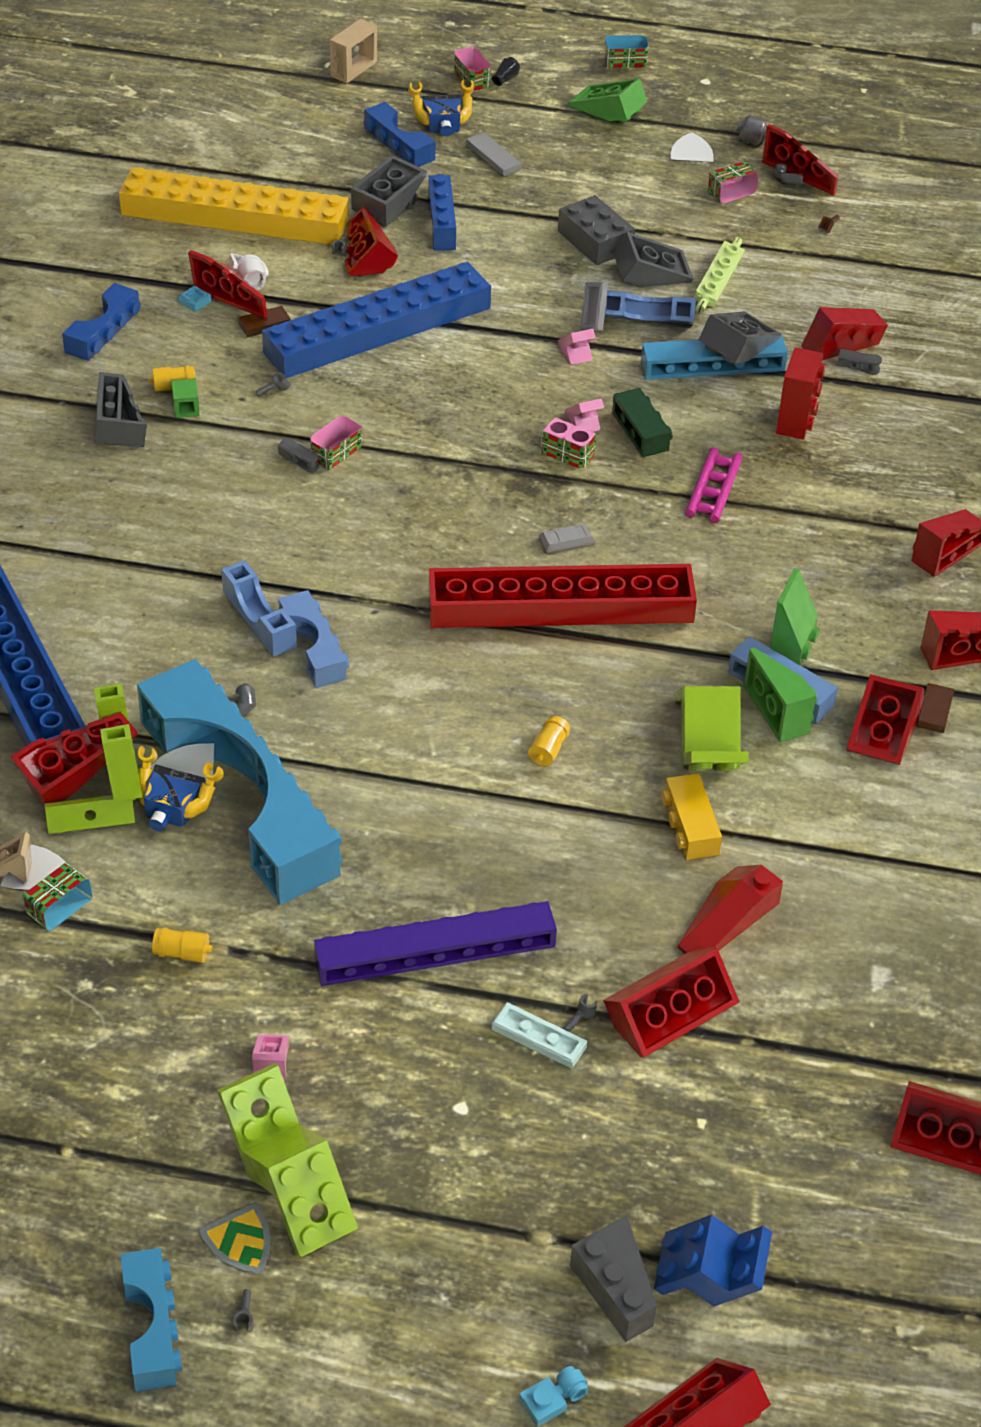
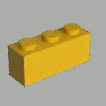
M700 774L666 778L665 790L661 791L663 806L669 809L670 826L676 829L678 849L683 850L686 860L720 856L722 835Z

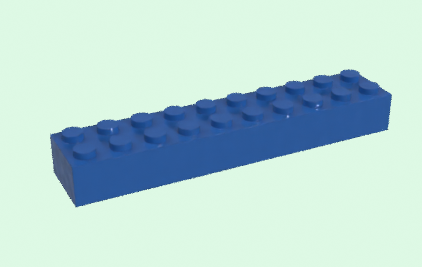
M468 261L263 329V353L280 373L289 378L491 309V285Z
M0 565V697L26 747L35 740L55 738L61 736L63 731L70 729L73 732L85 728L86 725Z

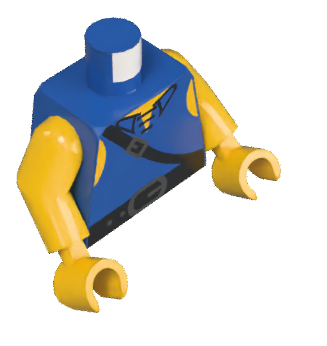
M462 80L461 91L464 94L463 97L459 94L421 96L420 98L421 82L417 84L418 90H414L412 83H410L408 93L414 98L412 105L415 118L424 126H427L430 133H441L443 136H449L452 132H459L460 124H464L470 118L472 113V97H470V94L474 91L473 80H471V87L469 88L464 87V80Z
M143 746L139 748L138 756L143 761L142 767H139L138 771L143 795L142 798H139V802L145 807V815L150 818L149 826L152 829L163 831L168 823L180 827L184 826L189 819L198 816L208 809L216 788L213 786L214 782L221 780L224 775L221 767L218 766L216 772L210 775L213 764L210 762L206 763L203 767V774L207 779L156 764L152 769L151 763H154L157 759L156 750L152 747L151 756L144 758L145 749Z

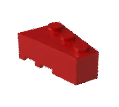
M819 307L801 347L805 350L823 353V361L839 356L841 348L858 351L879 345L888 324L874 309Z
M967 509L919 523L916 540L913 544L911 561L933 577L937 576L981 546V519Z

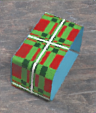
M643 35L606 36L605 61L607 68L646 67L649 46L647 37Z
M65 862L25 892L23 899L27 915L47 930H53L91 900L84 893L92 898L93 896L90 880Z

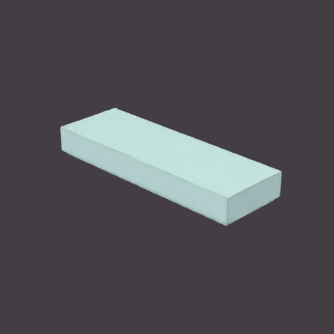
M508 1002L492 1023L493 1031L573 1069L587 1048L586 1040Z

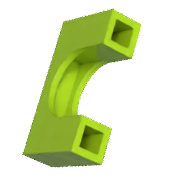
M122 683L94 688L99 719L121 712L129 721ZM129 724L100 729L114 803L121 801L131 802L137 798H142V789Z

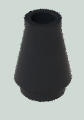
M513 57L504 58L492 76L493 83L501 86L518 75L520 70L519 62Z

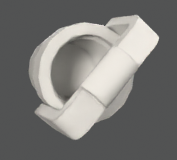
M231 253L228 259L230 268L256 290L264 287L268 277V269L265 263L255 255L242 256Z

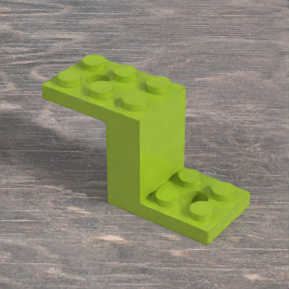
M684 686L675 691V702H681V766H689V771H705L712 769V766H716V771H733L741 769L742 764L749 763V751H741L740 686Z
M269 1065L216 1090L248 1178L275 1196L297 1256L301 1258L358 1229L328 1142L323 1137L299 1124L278 1065ZM257 1099H263L265 1102L264 1111L259 1115H253L251 1112L253 1102ZM316 1204H322L324 1208L322 1216L317 1220H311L310 1210Z

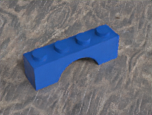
M383 102L364 110V128L403 160L417 167L435 161L436 142L424 132H406L398 129V111L388 103Z
M443 174L428 175V204L432 219L433 251L456 250V220L450 175Z
M113 283L102 294L104 314L101 317L89 321H75L62 333L64 353L89 361L95 354L99 353L101 348L108 341L112 340L114 335L121 328L125 327L127 322L139 312L141 304L138 291Z

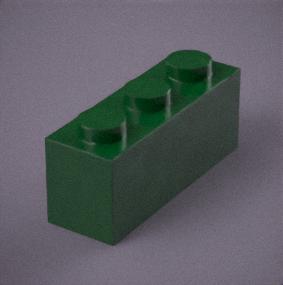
M641 388L613 394L612 414L642 458L669 451L670 440L673 437L672 430L662 420L660 412L655 410L650 398L643 393Z

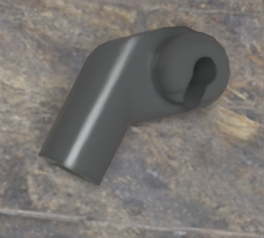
M776 164L775 177L785 184L802 185L803 174L786 172V164Z
M247 683L236 688V694L239 693L238 699L240 700L236 705L242 717L256 706L255 689Z

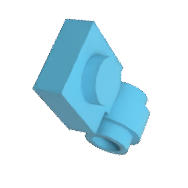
M569 1366L560 1371L556 1377L558 1380L557 1386L547 1377L519 1393L520 1402L537 1427L567 1411L566 1399L570 1398L574 1402L587 1394L589 1390L587 1387L588 1381L579 1369Z

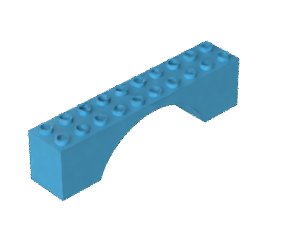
M194 659L137 684L141 723L165 754L186 745L214 743V760L224 763L244 774L263 795L266 802L262 812L248 829L251 868L279 905L341 876L340 863H342V857L340 854V844H342V839L339 832L329 826L323 812L313 806L308 793L301 791L292 773L285 771L279 757L269 751L264 738L257 736L251 722L241 716L236 703L229 701L223 687L213 681L207 667L203 668L197 659Z

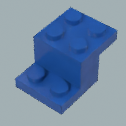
M712 1214L667 1231L662 1241L663 1246L656 1269L657 1275L654 1289L660 1294L665 1295L687 1287L714 1307L760 1291L763 1287L772 1232L765 1226H760L738 1234Z

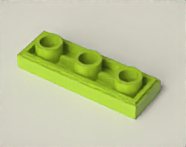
M113 795L45 804L48 834L135 823L133 801L114 803ZM88 810L94 811L92 814L86 813Z

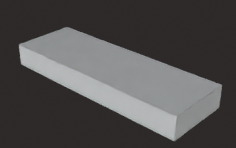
M484 132L466 139V146L503 177L521 170V163Z

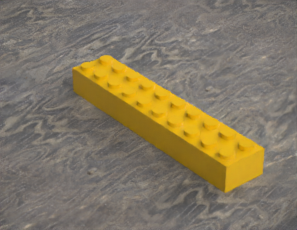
M140 167L131 168L119 191L121 215L328 245H332L335 240L341 239L349 221L348 197L212 179L209 177L190 176L183 173H169L162 170H147Z

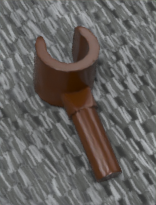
M835 215L832 218L823 216L818 228H822L827 233H830L834 223L840 219V216Z

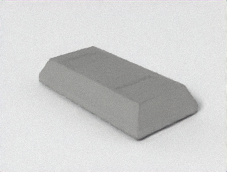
M586 524L545 531L539 535V539L547 554L595 544Z

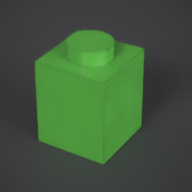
M196 379L171 380L175 418L200 416Z

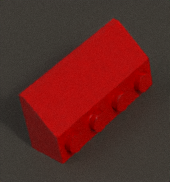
M698 946L609 996L603 1002L614 1028L636 1053L644 1058L739 1003V999L718 948Z
M909 1081L890 1147L981 1175V1102Z
M716 1358L624 1427H743L745 1424L757 1420L761 1416V1412L768 1408L771 1403L755 1369Z

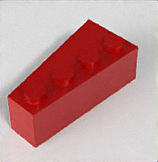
M928 611L920 649L931 670L981 662V612Z

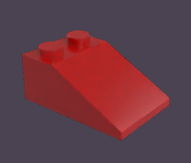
M870 674L846 750L900 765L924 701V688Z

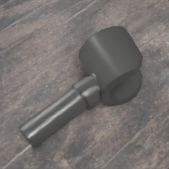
M343 234L340 240H335L332 243L333 255L338 250H341L342 256L346 255V234Z
M277 372L273 375L272 382L256 390V393L260 396L276 387L284 391L291 384L283 373Z
M588 994L582 995L577 1012L563 1029L570 1032L583 1018H592L595 1015L598 1001L596 1000L592 1005H587Z
M249 1289L243 1290L240 1311L236 1312L233 1316V1327L236 1332L237 1325L242 1320L249 1322L248 1332L253 1331L254 1328L253 1317L249 1309L251 1290Z

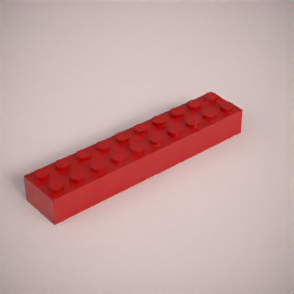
M691 564L429 568L428 592L431 628L694 623L697 597Z

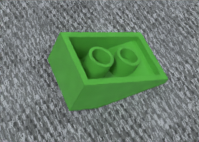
M636 78L589 85L571 99L568 105L609 122L618 120L619 123L630 120V116L639 112L641 107L648 101L641 79Z
M794 568L777 602L770 649L801 665L803 659L808 660L812 649L810 644L811 642L816 643L820 628L816 627L818 614L800 570Z
M755 647L750 648L744 688L778 740L783 742L809 734L811 722L814 719V706L817 702V694L814 688L810 687L801 675Z

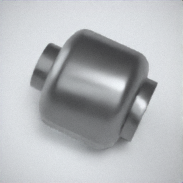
M748 115L745 120L740 119L736 132H739V140L755 147L759 143L763 144L766 135V121L752 115Z

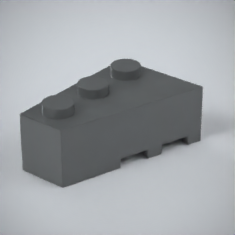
M99 372L94 442L144 447L147 424L141 418L138 404L135 405L133 393L123 374Z
M626 1215L573 1244L570 1267L625 1342L654 1327L657 1305L628 1216Z

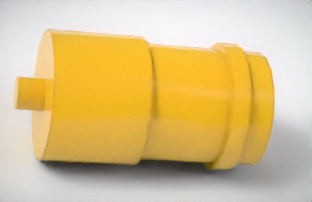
M194 366L153 368V377H149V383H154L155 392L172 391L171 380L195 379Z
M551 716L545 721L542 726L543 729L537 734L528 750L529 758L539 766L548 767L552 765L561 749L563 741L569 735L570 725L559 716Z
M167 927L156 928L152 943L153 955L204 963L207 952H212L208 933L170 930Z

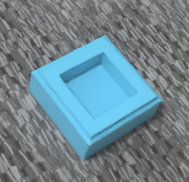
M194 285L178 296V302L196 312L211 302V295Z

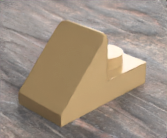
M24 832L0 846V877L10 872L26 883L29 877L32 856L30 835Z

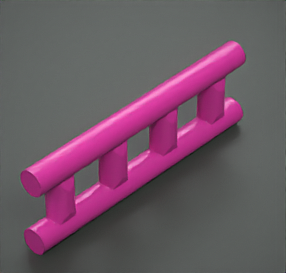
M710 448L685 511L687 517H694L696 512L711 515V522H719L743 458L741 453H734L733 457L729 458L718 455L719 450L717 448ZM714 464L728 467L727 473L712 471ZM708 480L723 483L721 489L708 487L706 484ZM706 496L717 500L715 505L700 502L701 497Z

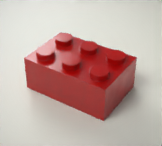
M794 348L784 376L776 434L804 440L807 431H812L815 419L812 416H817L820 402H817L818 398L816 397L820 398L823 386L819 378L823 379L826 364L822 363L823 353Z

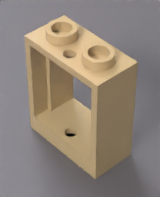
M360 18L330 39V76L348 83L377 62V25ZM359 43V54L352 58V47Z

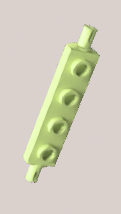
M735 237L732 243L723 242L695 292L694 298L698 301L695 307L697 312L700 309L699 313H703L707 306L715 307L744 254L745 249L740 248L743 242L741 238L738 240V237Z

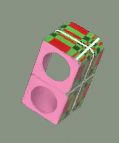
M474 46L456 50L454 52V72L461 80H464V84L468 88L471 87V80H473L474 91L489 88L491 83V64L476 47L474 49Z
M745 161L709 172L708 192L721 203L749 196L757 190L759 175Z
M339 416L313 434L310 438L311 450L318 454L317 462L319 465L330 471L360 449L363 426L346 416Z
M555 417L543 430L540 451L544 455L574 467L585 468L594 458L596 433Z

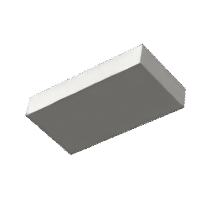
M585 283L580 329L603 331L608 283Z

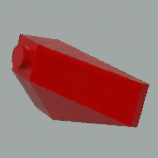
M768 124L766 127L762 163L775 168L776 164H786V172L803 174V182L834 196L837 190L839 175L788 132Z
M363 206L349 221L347 238L350 240V245L346 247V252L349 254V258L345 259L344 265L350 276L384 273L395 265L399 257L395 247L369 210Z
M193 250L188 252L193 284L196 287L209 293L212 299L264 319L268 317L265 296L230 267Z
M120 712L90 722L85 728L73 732L70 729L63 731L61 736L55 738L35 740L12 755L11 759L32 792L45 807L46 803L62 802L73 796L106 764L100 729L129 724L132 739L138 733Z
M763 865L737 866L717 881L679 942L678 949L684 954L698 946L717 947L719 951L779 904L783 881Z

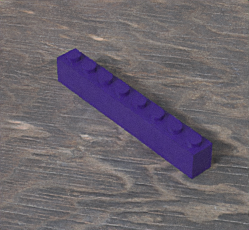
M533 902L527 905L509 908L502 907L497 910L473 912L466 915L443 917L424 922L418 921L394 927L387 926L381 929L357 931L339 936H326L314 940V957L321 986L553 948L556 947L557 927L549 902Z

